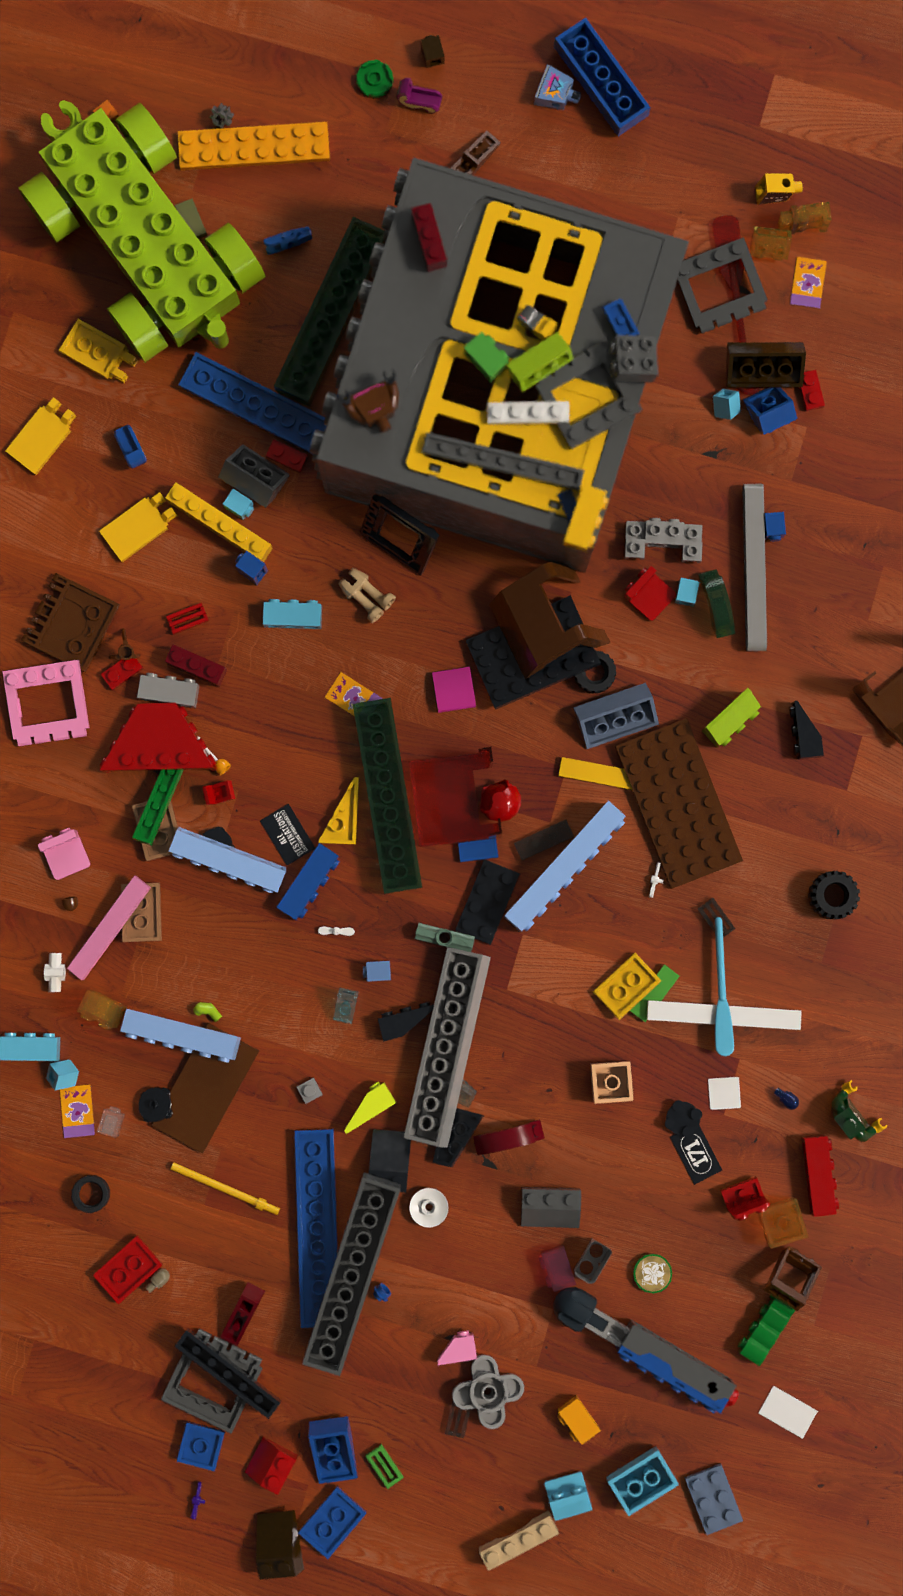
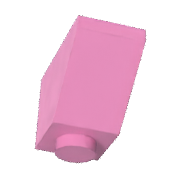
M469 1330L457 1332V1335L452 1337L438 1357V1365L477 1359L473 1333H469Z

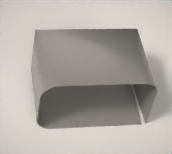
M592 1238L574 1268L576 1276L589 1284H593L613 1253L611 1249ZM593 1244H599L603 1248V1254L598 1258L590 1255L589 1250ZM583 1261H590L592 1263L593 1271L590 1274L585 1275L581 1273L579 1267Z

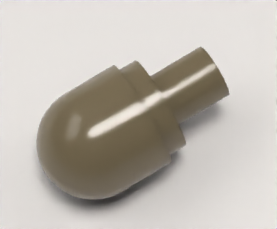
M164 1268L158 1269L151 1276V1282L145 1288L151 1293L156 1287L158 1289L163 1287L170 1278L168 1270Z

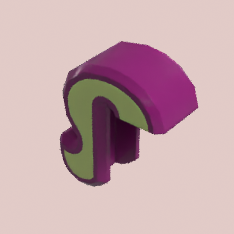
M403 78L400 81L396 95L402 105L412 109L422 108L429 113L438 112L442 100V94L437 90L412 86L411 78Z

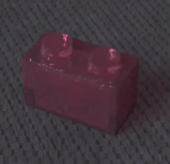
M563 1245L541 1252L542 1257L539 1260L542 1269L546 1268L549 1275L545 1277L548 1288L552 1287L553 1291L556 1292L576 1285Z

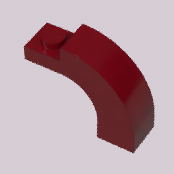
M540 1120L473 1136L477 1155L509 1150L545 1139Z

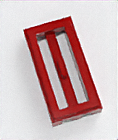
M202 602L166 616L173 635L209 621ZM198 609L201 610L179 620L172 621V619H175L187 613L193 612ZM201 615L204 617L175 629V626Z

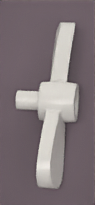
M657 862L655 874L651 878L650 898H653L656 884H663V880L658 877L661 862Z
M323 926L318 929L321 935L342 934L352 936L355 933L354 929L350 927L340 929L339 927L330 928Z

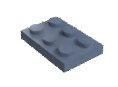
M721 1463L684 1477L706 1535L743 1521Z

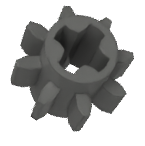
M222 103L218 107L213 106L211 109L213 113L209 116L213 121V125L221 128L225 124L230 126L232 123L231 119L234 116L231 113L230 106L227 107Z

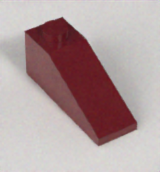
M249 1282L247 1283L220 1338L238 1346L265 1293L263 1289Z

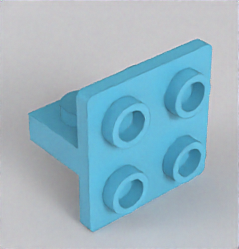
M581 1471L545 1481L544 1484L555 1521L592 1510Z

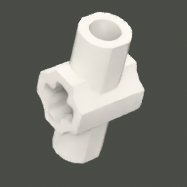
M49 953V964H45L44 979L48 981V992H61V981H65L66 967L65 964H61L62 953Z

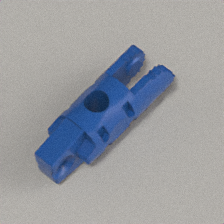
M303 227L268 237L263 242L267 246L266 253L270 255L299 246L313 238L310 228Z

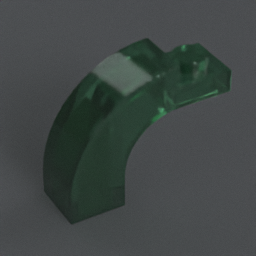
M717 569L698 574L699 581L707 598L711 625L716 638L735 634L731 604L722 576H719Z

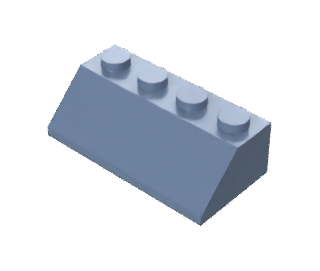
M646 683L574 707L577 723L587 749L659 725L653 696Z

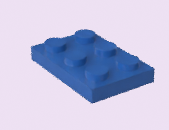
M336 1486L299 1530L298 1534L329 1559L367 1514V1511Z

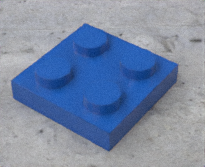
M187 1421L177 1462L215 1471L225 1431Z

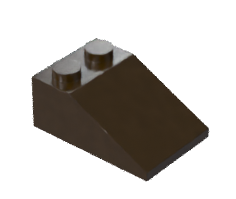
M295 1510L257 1514L256 1563L259 1580L295 1577L304 1570Z

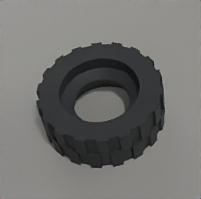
M596 651L604 668V676L601 680H589L586 676V671L575 676V682L585 692H590L591 694L606 691L615 680L616 665H614V660L608 654L603 653V651Z

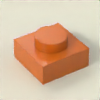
M108 100L93 110L94 113L102 108L111 122L119 117V114Z

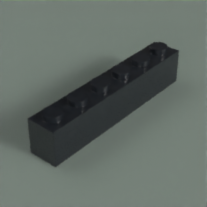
M189 1328L176 1343L175 1347L267 1419L271 1417L280 1405L281 1399Z

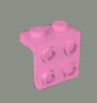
M64 829L59 832V836L54 838L52 835L41 839L42 843L38 844L40 852L45 854L56 880L90 867V861L79 834L74 829Z

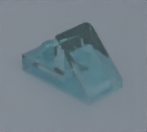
M339 988L333 1020L352 1024L359 996L358 991Z

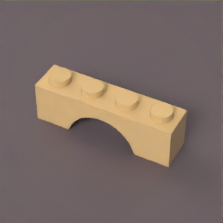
M547 1511L533 1518L526 1526L515 1533L503 1538H496L480 1546L479 1553L489 1571L558 1535V1528L550 1512Z

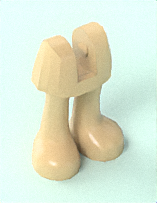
M351 568L348 573L356 580L355 584L352 586L345 579H342L338 584L347 598L351 599L353 597L368 612L367 619L374 623L383 615L384 611L373 604L360 591L362 589L366 591L385 611L395 601L396 596L392 593L384 595L368 582V575L355 568Z

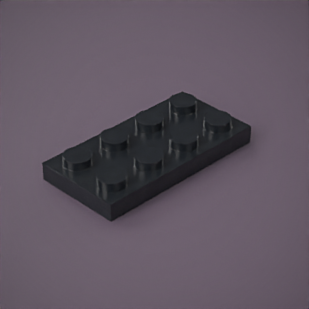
M484 859L455 930L463 934L475 936V939L491 945L520 873Z

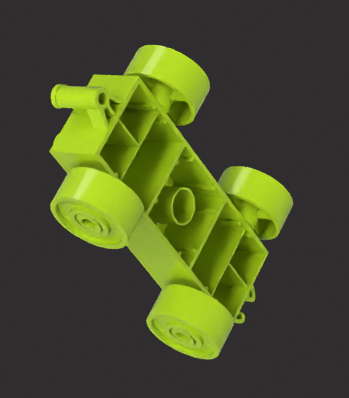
M65 100L60 101L59 107L62 113L67 115L71 122L69 127L64 130L56 129L50 115L43 113L41 115V125L52 143L40 150L39 154L47 170L58 185L54 187L41 171L18 187V190L56 243L80 227L70 208L75 206L147 304L145 307H142L134 295L129 292L107 308L114 323L137 355L146 363L168 347L167 342L159 331V328L162 326L178 348L197 334L211 341L216 348H225L228 345L229 338L221 317L240 304L236 289L243 294L266 276L249 246L230 223H226L204 239L207 248L213 256L212 258L148 172L149 170L154 175L177 158L172 145L152 115L139 102L116 118V123L125 137L123 138L102 108L85 120H82L76 106Z

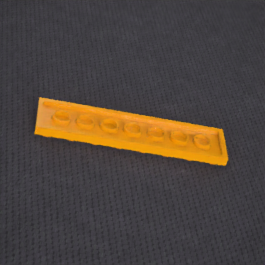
M327 122L178 131L180 170L330 161Z

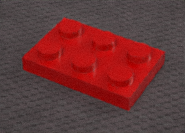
M137 1235L93 1276L119 1305L157 1271L163 1263Z

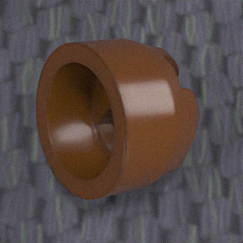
M68 897L62 899L64 908L67 911L75 910L78 906V898Z

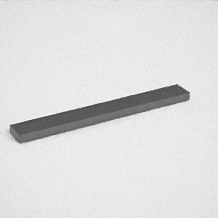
M426 433L422 449L423 454L577 491L580 490L584 474L582 469L432 433Z

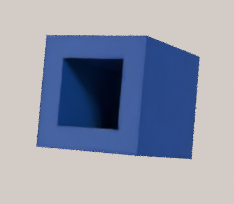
M784 512L765 513V539H770V542L781 541V538H784L786 535Z

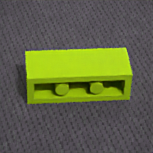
M556 332L538 345L531 347L524 354L512 359L507 364L512 379L522 391H525L572 361L573 355L569 345Z

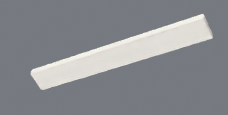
M648 1000L646 1020L715 1024L717 1005ZM729 1006L733 1026L801 1030L802 1011Z

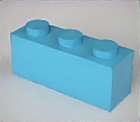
M269 599L268 602H264V628L321 629L322 605L318 604L316 600H307L306 603H299V600H287V603L280 602L278 599Z
M5 1033V1036L0 1037V1060L59 1061L60 1037H55V1033H43V1037H36V1033H24V1037H16V1033Z

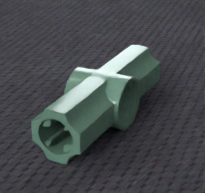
M419 923L415 939L472 952L475 936ZM444 932L450 935L448 943L440 941V935Z

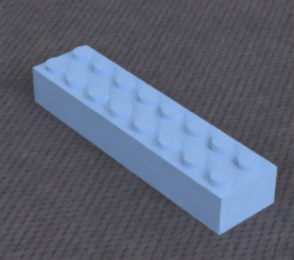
M608 801L506 913L504 918L518 931L522 932L525 930L527 932L534 924L532 921L536 915L541 917L548 909L545 905L549 901L553 903L559 897L560 893L558 891L562 887L565 889L573 881L571 876L574 873L578 875L587 866L584 862L587 859L591 861L597 855L599 845L604 846L612 838L610 833L613 830L617 832L624 825L625 821L623 819L626 816Z

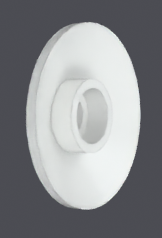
M421 1189L411 1199L410 1214L413 1220L420 1226L435 1227L445 1220L448 1214V1201L444 1194L437 1189ZM428 1203L433 1205L430 1211L425 1208Z

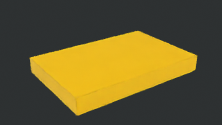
M634 953L602 982L593 993L618 1020H621L662 981Z

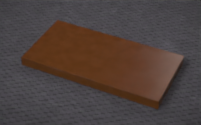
M210 1023L206 1026V1029L228 1034ZM241 1040L236 1059H230L229 1063L218 1060V1056L212 1054L210 1058L200 1056V1051L193 1050L170 1092L172 1117L159 1122H153L152 1126L203 1154L259 1053L258 1049Z

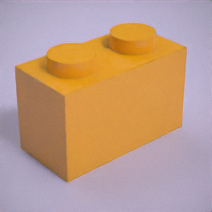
M577 1395L558 1408L560 1415L557 1417L563 1426L567 1424L571 1429L569 1434L575 1442L579 1441L582 1445L601 1431Z

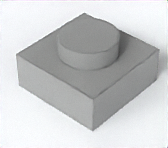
M315 1078L297 1086L305 1104L323 1095Z

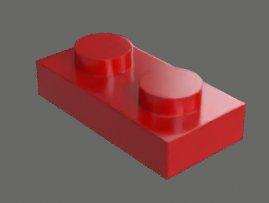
M817 371L804 372L803 387H800L805 411L824 408L825 403Z
M273 439L266 458L300 473L308 455Z
M137 658L121 659L103 672L101 676L109 687L114 690L144 668Z

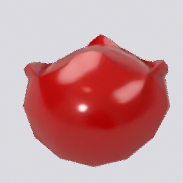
M504 779L482 788L480 812L484 813L489 820L503 822L510 820L518 813L521 807V795L517 787L509 783L508 780Z

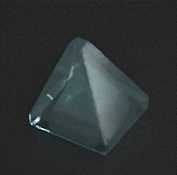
M464 1079L458 1103L470 1107L477 1091Z

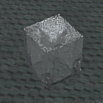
M110 1106L109 1109H104L97 1132L118 1137L125 1114L121 1113V1109Z

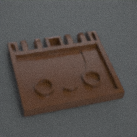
M55 573L52 580L64 586V588L50 583L49 587L61 594L58 599L50 594L43 596L45 599L55 603L53 607L43 601L40 602L35 613L46 618L47 621L44 622L33 617L31 621L43 626V629L39 633L35 629L28 627L26 631L38 637V639L36 640L24 634L21 641L63 662L79 660L81 671L86 673L120 604Z

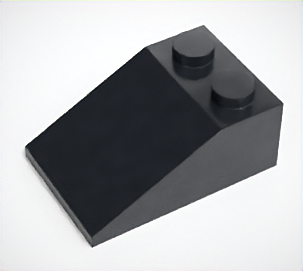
M373 1129L369 1174L401 1184L400 1192L406 1193L411 1140L404 1138L405 1132Z

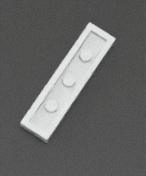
M569 401L488 403L489 425L569 423Z

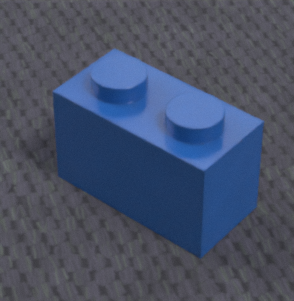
M248 551L244 554L241 553L235 561L238 572L255 585H258L268 572L266 564Z

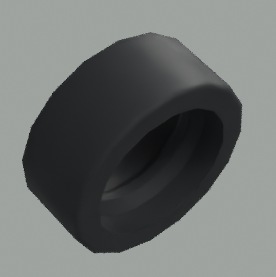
M88 1175L82 1177L74 1184L71 1198L78 1210L84 1213H94L101 1210L107 1204L110 1198V1189L103 1178L97 1175ZM89 1182L97 1184L102 1190L101 1200L93 1206L84 1204L79 1196L81 1187Z

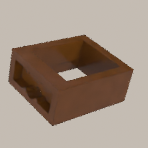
M788 1246L781 1252L764 1291L798 1311L806 1304L822 1267L813 1259L802 1255L797 1249ZM785 1261L808 1274L800 1293L777 1279Z

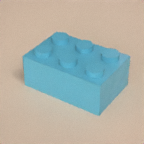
M657 1446L606 1477L628 1516L679 1485Z

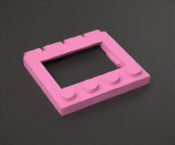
M79 660L2 671L13 740L17 739L19 747L32 745V737H34L35 744L51 742L50 734H53L54 741L70 739L69 731H71L73 738L87 736L86 729L90 727ZM71 680L77 718L22 727L20 698L17 695L18 688Z

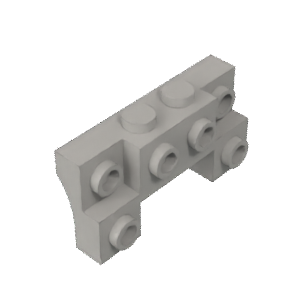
M650 518L646 522L626 521L624 559L640 558V560H644L645 547L682 548L681 562L697 561V563H701L703 525L684 524V522H680L678 519H669L667 522L661 521L660 518Z

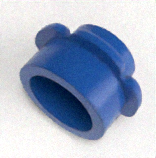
M380 1283L374 1286L373 1294L377 1300L386 1302L391 1292L385 1284Z

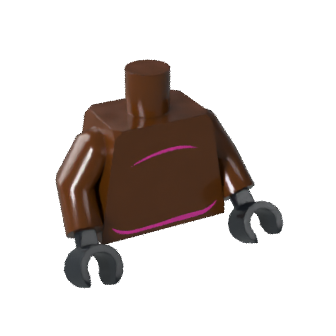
M391 369L393 372L391 377H386L384 370V381L354 395H350L345 389H343L346 393L345 398L341 399L340 395L337 394V399L343 402V406L350 418L360 424H366L368 427L377 424L381 433L392 429L388 419L394 416V411L398 408L399 391L395 381L396 374L393 369Z

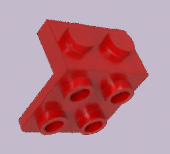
M652 566L648 570L644 568L638 574L639 579L636 583L631 582L625 588L626 594L624 596L628 602L650 621H654L676 597V592L655 574L657 570Z
M756 1176L720 1190L728 1213L733 1219L738 1221L748 1218L751 1213H762L770 1206Z

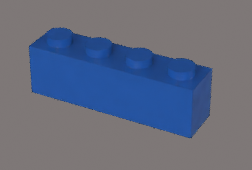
M319 843L277 908L295 920H298V918L302 919L308 911L306 909L308 903H313L319 893L316 891L320 885L324 887L329 880L327 875L330 870L334 871L339 865V856Z

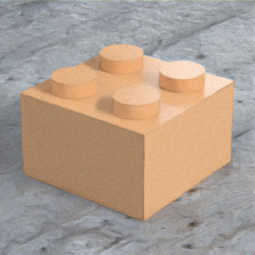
M630 1061L590 1064L594 1104L634 1101Z

